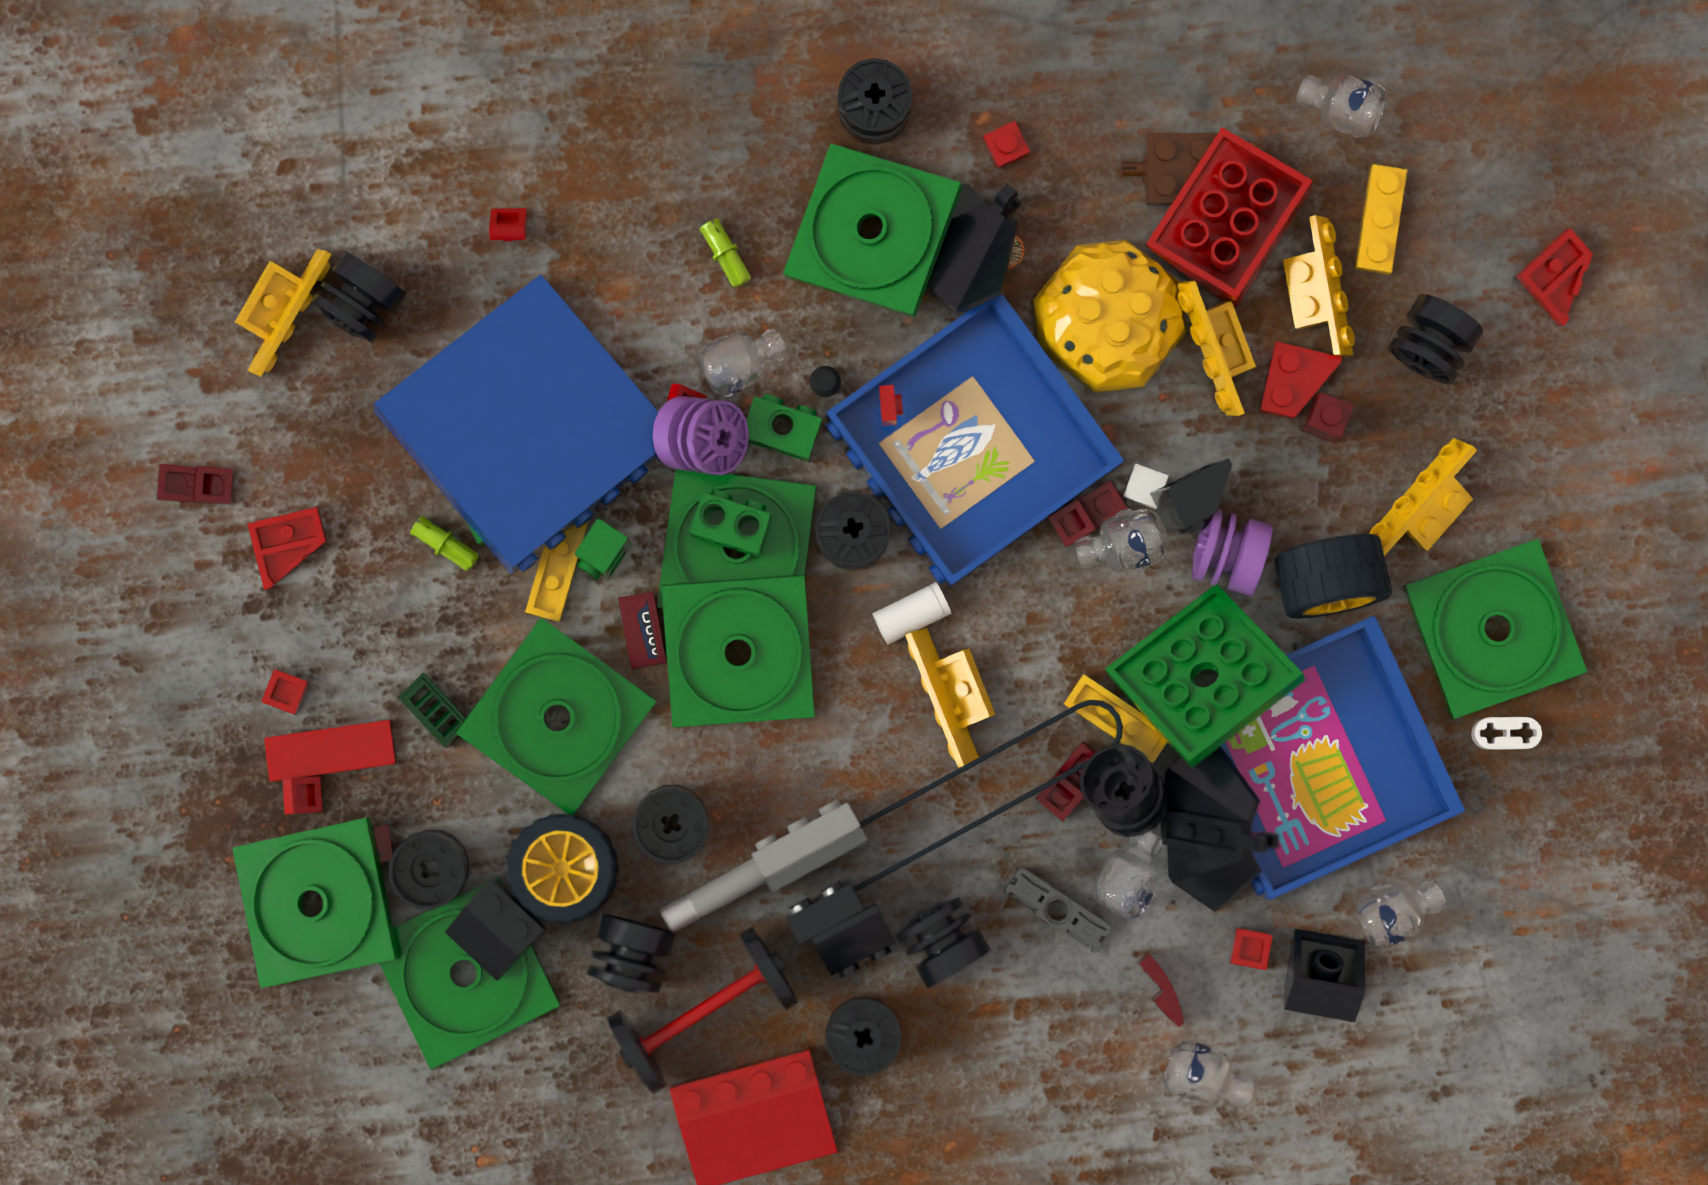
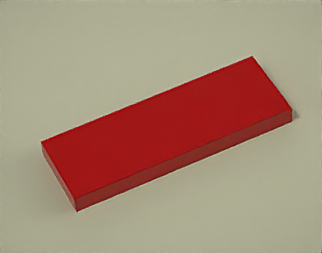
M391 720L264 738L269 782L282 781V779L311 777L397 764Z

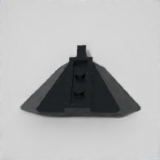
M962 184L961 194L926 287L927 292L934 297H939L957 313L973 309L1003 293L1018 228L1017 221L1006 217L1021 205V201L1016 198L1018 196L1017 191L1008 184L998 192L991 206L969 184Z
M1221 746L1193 768L1181 758L1166 770L1165 785L1169 794V806L1165 817L1160 822L1161 844L1167 845L1168 877L1173 884L1214 912L1220 910L1263 872L1252 851L1264 853L1267 852V848H1279L1278 833L1252 832L1251 824L1260 799Z

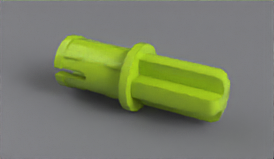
M714 219V224L709 221L699 230L714 254L712 259L714 262H719L733 287L744 285L750 280V274L737 253V244H732L721 225L720 219Z
M424 515L419 518L418 521L420 523L415 522L410 534L433 548L435 555L440 556L442 554L466 571L475 565L479 557L478 554L454 538L452 531L447 533Z

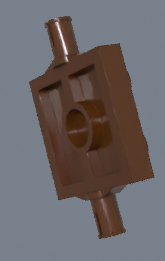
M1147 133L1146 154L1143 162H1122L1121 169H1135L1122 170V177L1143 176L1146 186V205H1172L1218 133Z

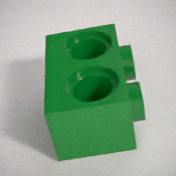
M712 489L711 494L702 492L689 532L690 535L759 558L772 518L771 513L765 512L767 506L751 500H746L745 505L731 501L733 495L716 489ZM712 507L721 508L725 512L723 522L719 525L708 524L705 521V514L708 509ZM745 518H753L759 523V529L756 534L745 536L739 531L740 522Z
M597 518L574 553L580 560L577 566L597 580L601 575L610 579L632 546V543L628 537Z

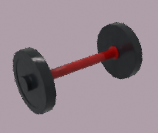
M753 927L739 935L756 963L754 965L755 969L645 1039L642 1036L640 1037L632 1023L621 1010L607 1018L608 1024L621 1047L619 1053L629 1069L634 1068L643 1083L653 1094L665 1088L667 1084L651 1051L762 981L768 983L786 1011L799 1003L783 975V972L787 970L776 951L770 954Z

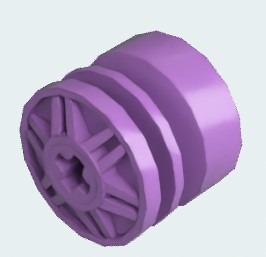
M677 396L668 400L659 410L654 421L652 439L656 454L661 462L669 468L712 475H724L733 471L742 461L748 446L749 431L745 416L740 408L732 402Z
M1218 509L1217 513L1208 517L1209 524L1200 529L1192 557V580L1201 582L1207 569L1211 568L1209 585L1215 586L1223 572L1229 573L1228 590L1252 596L1259 582L1268 554L1273 530L1272 525L1248 519L1242 531L1237 532L1235 531L1236 514L1230 513L1224 527H1220L1223 513L1222 510Z

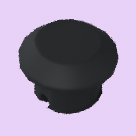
M830 366L816 368L809 380L812 391L821 397H830L836 394L841 385V377L838 371Z

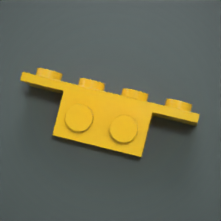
M1317 215L1310 216L1315 252L1283 259L1294 325L1296 329H1303L1328 323L1334 355L1352 356V346L1355 343L1352 328L1347 323L1348 299L1345 292L1341 290L1339 277L1342 276V266L1334 251L1333 243L1336 241V232L1333 224L1329 222V218Z
M317 249L301 278L269 261L234 322L264 340L249 366L248 372L261 377L264 372L268 373L273 368L278 357L275 354L282 341L286 342L295 329V324L292 322L298 312H303L311 302L310 300L313 297V294L310 292L317 280L321 281L326 276L331 265L328 262L332 255L331 253Z
M1180 282L1177 284L1180 291L1178 293V301L1182 310L1189 315L1192 323L1190 327L1191 336L1196 345L1201 347L1205 358L1202 361L1203 368L1207 376L1213 379L1217 392H1215L1217 405L1226 415L1240 416L1244 414V410L1231 377L1252 369L1256 365L1232 301H1225L1206 310L1196 282Z
M1453 438L1442 447L1439 455L1426 470L1417 476L1416 481L1405 494L1394 502L1393 507L1384 518L1372 527L1370 534L1380 537L1384 556L1405 532L1419 548L1428 551L1469 505L1473 498L1454 476L1477 451L1474 446Z
M927 628L908 633L905 636L908 641L909 654L917 663L921 673L922 686L929 694L935 709V719L942 727L948 741L949 754L956 761L958 768L979 758L967 726L996 715L970 649H965L940 660Z

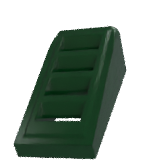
M423 672L398 698L444 748H449L460 737L455 732L466 716ZM426 685L429 691L414 704L411 698ZM436 696L439 701L424 714L420 709ZM445 706L448 711L434 724L430 719ZM454 716L458 721L443 734L439 729Z

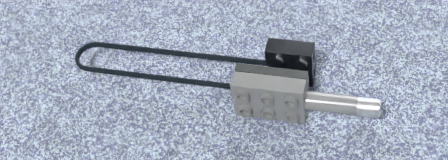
M1087 700L1078 703L861 822L857 821L848 802L840 805L837 799L819 809L822 816L809 823L808 819L804 817L787 826L790 834L780 839H777L775 834L756 843L755 846L758 851L752 854V859L662 907L660 913L670 932L675 933L766 883L773 893L867 842L868 839L861 827L1083 707L1089 705L1101 706L1112 714L1117 725V734L1112 745H1118L1123 731L1120 715L1111 705L1100 700ZM1088 760L853 888L850 883L843 886L839 880L822 889L821 892L824 897L812 903L808 897L791 906L789 909L792 914L787 916L786 920L799 944L864 910L855 892L1080 771Z

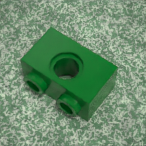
M764 394L763 398L754 396L747 417L748 443L809 463L822 425V418L816 417L817 411L802 405H797L796 410L783 406L784 400L769 394ZM779 418H787L793 423V428L790 433L779 435L772 428L774 422Z

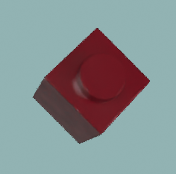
M1319 393L1312 402L1302 431L1336 443L1343 436L1354 405L1324 393Z

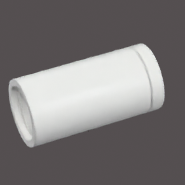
M936 582L872 613L887 645L905 637L908 633L920 630L952 614Z

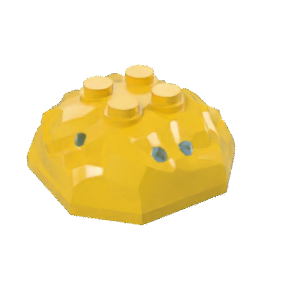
M1126 239L1076 245L1033 300L1038 343L1052 361L1093 393L1144 388L1188 332L1186 313L1182 310L1178 301V293L1180 291L1177 284L1180 281Z

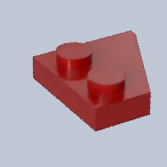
M1568 228L1515 277L1558 326H1564L1568 323L1570 317L1568 316L1574 296H1578L1582 286V276L1588 270L1593 253L1575 232Z
M1275 342L1259 412L1294 419L1338 367L1342 357Z
M318 506L247 523L264 590L274 586L327 541Z

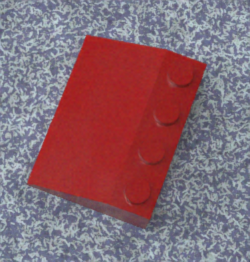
M1221 127L1146 243V247L1189 279L1195 281L1197 285L1224 302L1232 301L1236 309L1310 195L1313 180Z
M810 1047L673 1084L669 1088L697 1185H721L838 1153Z

